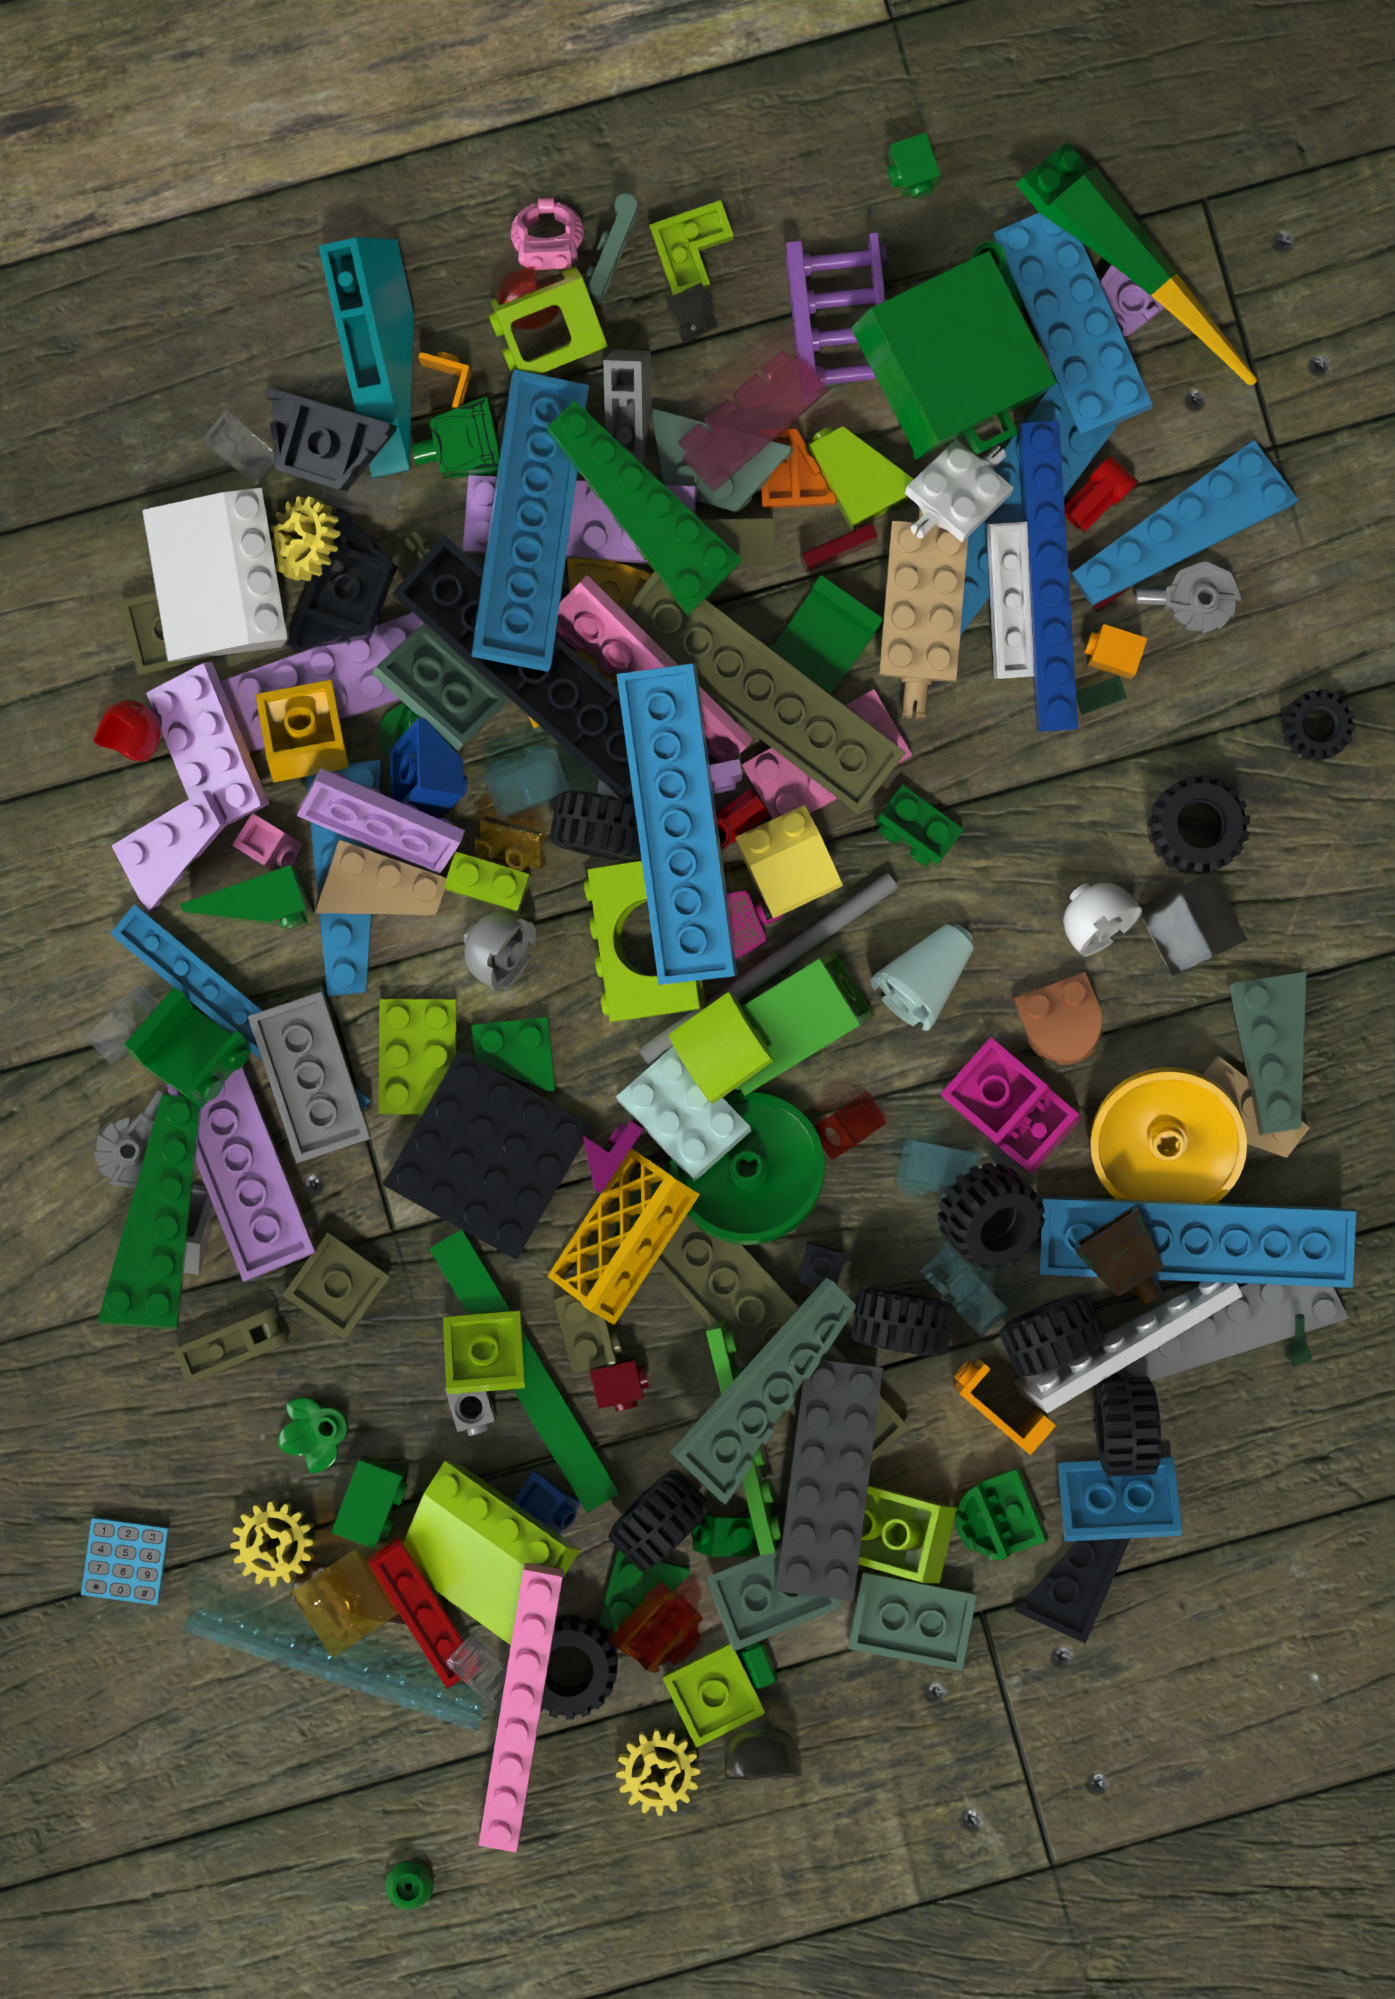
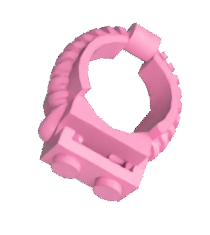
M538 198L536 205L533 203L525 207L515 217L511 226V240L519 252L518 261L522 266H525V271L569 269L578 260L577 249L583 240L584 227L581 218L571 207L561 202L555 203L554 198ZM554 213L555 221L561 222L566 227V233L551 238H537L528 235L527 232L530 226L539 222V214Z

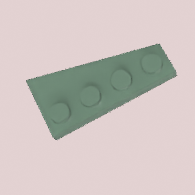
M1306 971L1232 983L1229 985L1259 1135L1297 1130L1301 1128Z

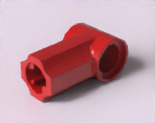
M1112 454L1088 478L1089 482L1064 506L1066 519L1083 533L1112 505L1116 506L1139 482Z
M751 789L716 814L718 829L724 836V841L720 845L721 853L736 842L735 837L753 829L770 816L763 803Z

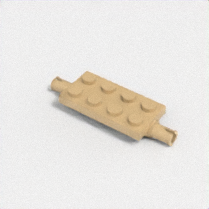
M919 508V519H920L924 514L922 513L921 509ZM892 521L879 676L899 678L901 683L905 684L901 717L911 719L913 703H916L915 719H926L928 685H932V681L956 682L968 537L961 542L948 530L935 525L923 538L916 537L918 532L914 535L911 531V526L916 522Z

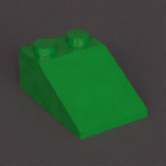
M292 865L180 904L183 912L194 916L281 926V928L285 927L286 930L308 923L306 917L314 912L301 872Z

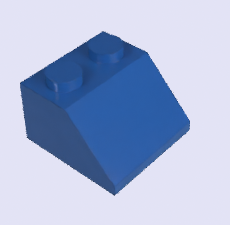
M418 718L389 750L391 799L400 803L412 804L421 812L435 818H442L464 797L467 791L468 780L467 776L463 775V759L426 719Z

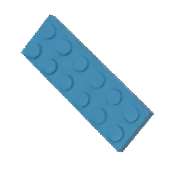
M1040 213L993 232L996 243L1001 245L1005 251L1007 266L1016 283L1027 315L1080 438L1087 437L1152 409V401L1083 243Z

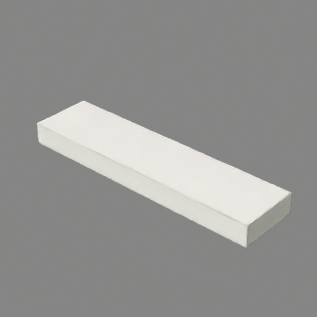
M1027 522L986 524L994 679L1034 676Z

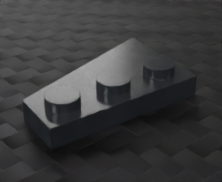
M1131 1538L1076 1541L1014 1611L1086 1644Z

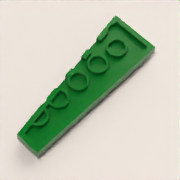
M575 400L548 426L547 432L578 473L585 478L587 485L596 497L601 499L613 515L615 522L621 530L626 532L635 544L637 551L651 565L659 576V580L688 617L742 563V559Z
M161 1096L100 1310L98 1322L101 1325L178 1330L201 1108L185 1096Z

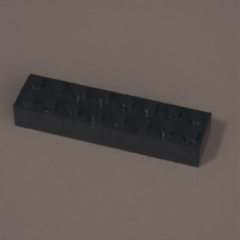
M443 535L392 594L619 798L629 801L633 797L619 691L556 634L552 663L548 672L471 657L484 570Z

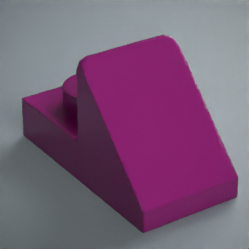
M632 1120L627 1127L620 1123L608 1140V1143L613 1145L610 1152L588 1137L583 1136L594 1190L600 1194L603 1192L644 1128Z

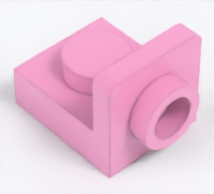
M252 813L232 846L275 871L294 864L302 843Z

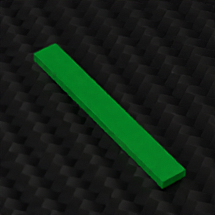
M464 1230L457 1231L429 1248L468 1315L512 1311ZM522 1328L525 1388L513 1389L584 1510L586 1513H589L619 1495L620 1491Z

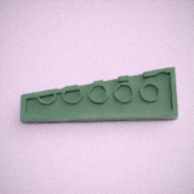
M828 1278L818 1286L670 1451L723 1504L729 1501L753 1465L750 1461L762 1442L766 1444L774 1433L772 1427L784 1410L788 1412L795 1401L793 1395L803 1380L811 1377L819 1365L822 1355L828 1351L857 1307Z

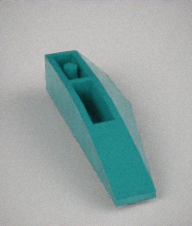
M355 237L319 245L356 414L397 426L394 435L369 464L372 479L410 471L414 312L398 240Z

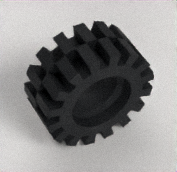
M1328 689L1311 690L1299 696L1287 707L1288 710L1282 718L1284 725L1281 726L1282 733L1286 734L1284 739L1286 745L1290 744L1293 747L1291 751L1296 755H1303V759H1315V761L1329 759L1343 751L1345 746L1351 742L1353 738L1351 734L1356 729V724H1353L1352 721L1355 718L1354 711L1350 712L1347 707L1350 705L1347 700L1342 701L1339 698L1340 694L1336 692L1329 693ZM1323 711L1331 718L1333 728L1331 734L1326 739L1317 740L1307 734L1304 722L1310 712Z

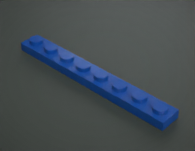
M1059 421L1018 424L1024 522H1027L1037 732L1078 729L1060 426Z

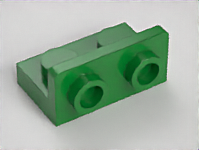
M903 784L874 822L880 826L877 832L883 838L894 845L898 841L902 842L911 849L908 855L925 868L929 864L937 867L964 830Z

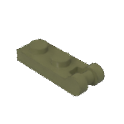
M275 1307L174 1348L173 1351L187 1385L289 1343L285 1332H280L275 1320L279 1318ZM261 1325L267 1339L256 1343L251 1329Z

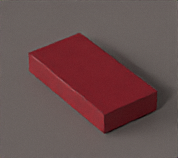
M869 523L804 552L801 563L805 572L809 573L876 543L878 535L873 524L870 525Z

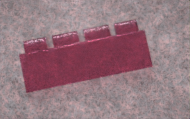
M780 351L761 368L769 379L767 383L755 373L733 393L735 399L741 404L739 408L729 399H726L704 418L706 424L712 429L709 434L698 424L678 441L679 445L686 452L682 457L683 460L713 492L828 392V388L798 356L791 360L784 351Z

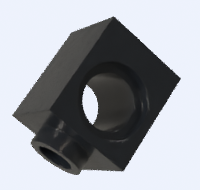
M807 1242L797 1280L818 1287L828 1278L837 1285L846 1254L842 1251Z

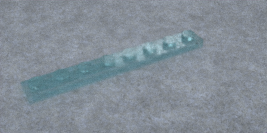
M201 1608L200 1612L194 1610L187 1618L183 1630L185 1632L478 1732L485 1709L479 1708V1702L472 1698L457 1695L456 1699L441 1695L442 1689L434 1685L420 1683L418 1687L406 1683V1677L399 1673L384 1670L383 1674L368 1670L369 1664L361 1660L347 1658L345 1662L331 1657L333 1652L326 1648L311 1645L310 1649L295 1645L296 1639L281 1633H274L272 1637L258 1632L259 1627L253 1623L238 1620L237 1624L222 1620L223 1614L212 1609Z

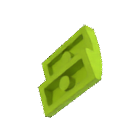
M729 991L668 1035L691 1077L712 1104L774 1061L759 1030L751 1026L737 997Z

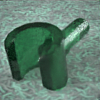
M1303 1314L1295 1315V1342L1284 1346L1287 1359L1291 1360L1293 1368L1312 1359L1311 1351L1306 1343L1305 1316Z

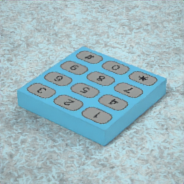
M92 1517L81 1595L158 1605L160 1603L170 1527Z

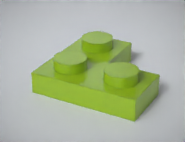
M720 200L649 225L674 300L710 288V282L699 251L734 240L722 201Z

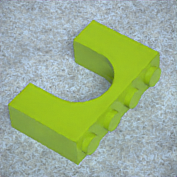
M642 861L587 869L589 879L584 880V889L588 902L592 901L594 917H590V930L593 939H598L600 954L595 956V965L598 976L600 978L603 977L605 992L601 993V1006L604 1015H609V1021L622 1022L705 1009L707 1004L703 980L659 985L658 976H650L637 970L628 961L622 947L624 924L632 911L647 902Z

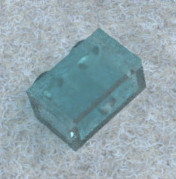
M546 745L537 746L524 752L525 759L511 764L508 758L488 766L490 772L483 774V778L501 821L557 800L559 793L571 791L555 747L547 750Z
M903 1139L894 1184L903 1186L901 1193L924 1198L925 1190L940 1193V1201L942 1198H946L947 1194L944 1191L949 1185L953 1186L957 1182L955 1179L961 1173L966 1175L969 1173V1168L973 1166L979 1168L981 1154Z

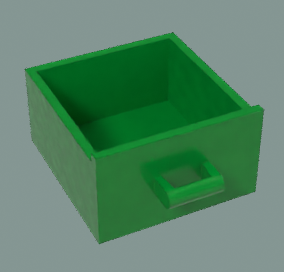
M990 251L870 308L851 327L861 350L914 451L912 455L915 461L964 436L973 452L979 454L1017 435V428L1009 413L1033 402L1057 383ZM999 419L1004 432L982 442L975 430Z

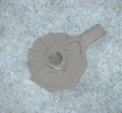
M1206 561L1178 571L1171 586L1166 587L1164 590L1136 589L1135 596L1136 604L1164 605L1165 609H1170L1174 612L1172 616L1179 623L1186 626L1184 629L1201 631V634L1211 632L1216 628L1220 630L1229 618H1233L1235 602L1241 601V596L1232 573Z
M156 1092L143 1115L140 1114L135 1120H130V1117L119 1120L115 1124L111 1122L105 1128L102 1135H98L96 1143L97 1152H94L98 1165L101 1167L99 1171L112 1179L109 1183L110 1185L127 1188L136 1187L162 1095H165L164 1093Z

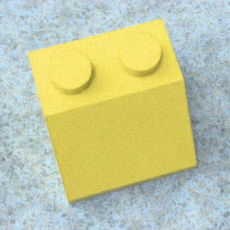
M805 805L735 837L744 862L773 919L843 886L820 832Z

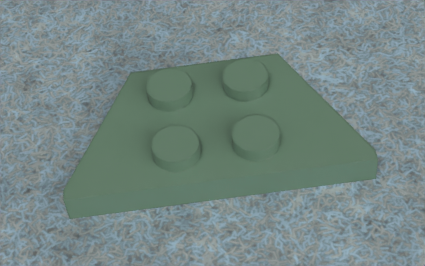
M653 409L652 412L663 485L695 486L697 489L696 502L739 514L751 501L752 495L757 490L762 489L772 478L770 475L785 459L788 460L793 455L794 448L791 446Z

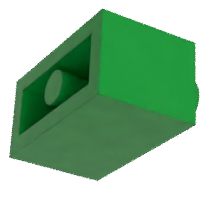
M362 1456L357 1463L331 1533L372 1549L377 1547L380 1540L387 1542L395 1520L388 1518L393 1504L401 1506L409 1485L402 1482L406 1472Z

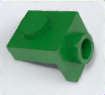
M707 1513L691 1532L693 1550L712 1557H752L754 1528L751 1517L716 1516Z

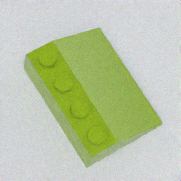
M444 1461L424 1492L403 1542L407 1552L431 1588L509 1645L512 1642L525 1562L563 1569L564 1577L581 1550L463 1465Z

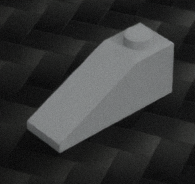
M613 349L603 360L605 430L645 467L651 399V351Z

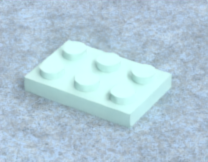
M674 1046L616 1096L617 1101L694 1182L751 1132V1127L723 1098L714 1104L707 1100L686 1069Z

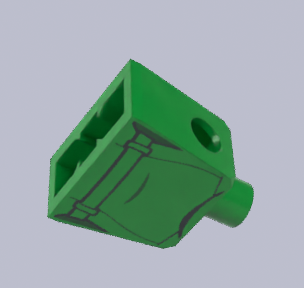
M487 397L430 419L429 423L433 438L411 443L416 466L438 461L443 479L468 478V475L497 477L500 452Z

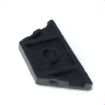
M267 387L266 390L267 400L272 401L274 421L270 422L271 436L275 442L274 460L276 470L347 492L397 430V426L270 387Z
M339 508L335 514L339 521L333 526L334 530L340 531V536L333 539V544L338 547V550L330 552L328 555L332 562L330 566L326 564L321 565L322 575H312L286 643L287 647L296 651L371 639L398 568L350 515Z

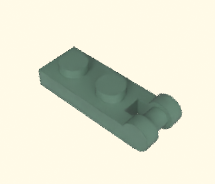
M624 193L616 198L614 203L615 222L611 232L604 230L597 247V252L602 253L596 267L593 265L589 266L584 278L591 302L599 306L603 304L637 221V201L631 194Z

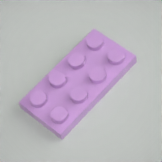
M212 662L202 663L146 693L153 711L159 718L162 734L189 799L202 791L209 790L226 825L269 805Z
M322 768L308 790L297 813V816L436 875L441 873L454 854L465 830L454 826L452 822L446 819L430 816L419 811L412 804L400 803L384 796L375 788L361 786L347 780L344 775L338 772H329Z

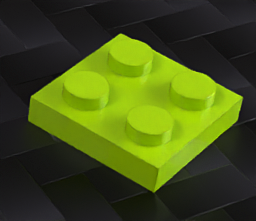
M520 1311L443 1317L445 1375L448 1395L525 1388Z
M730 1642L662 1675V1679L696 1748L766 1714L765 1708L737 1652L732 1650Z

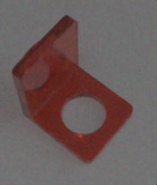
M863 1092L841 1109L815 1125L814 1128L820 1138L824 1151L830 1159L834 1160L885 1125L886 1119L868 1093ZM826 1128H832L838 1133L841 1141L840 1146L833 1145L828 1140Z

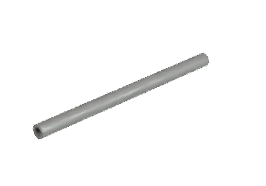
M886 873L706 1001L707 1006L728 991L734 994L738 1001H740L897 890L896 882L889 873ZM703 1009L691 1011L637 1049L649 1065L673 1046L668 1036L671 1032Z

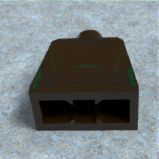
M1137 1204L1075 1243L1077 1255L1115 1295L1120 1296L1133 1288L1142 1303L1148 1304L1163 1293L1152 1276L1164 1268L1163 1260Z

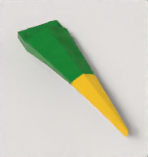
M1068 141L1015 184L1041 215L1085 244L1151 295L1198 336L1248 385L1252 386L1257 382L1255 375L1097 167L1091 169Z

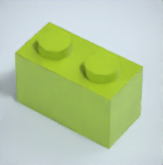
M455 851L444 889L520 913L531 876L521 871Z

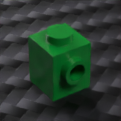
M927 133L890 144L888 158L891 165L886 166L892 188L898 187L902 198L912 195L913 199H919L932 194L935 191L934 188L939 185L941 174Z

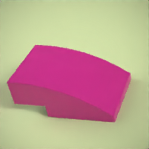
M992 1037L940 1094L963 1117L1030 1176L1081 1120L1079 1113L1056 1095L1047 1084Z

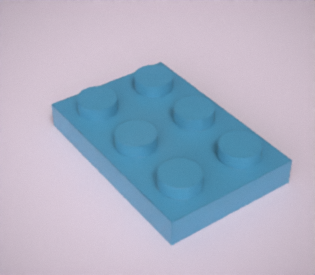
M1174 1457L1161 1458L1155 1475L1107 1477L1100 1461L1058 1463L1057 1473L1064 1541L1181 1536L1183 1529Z

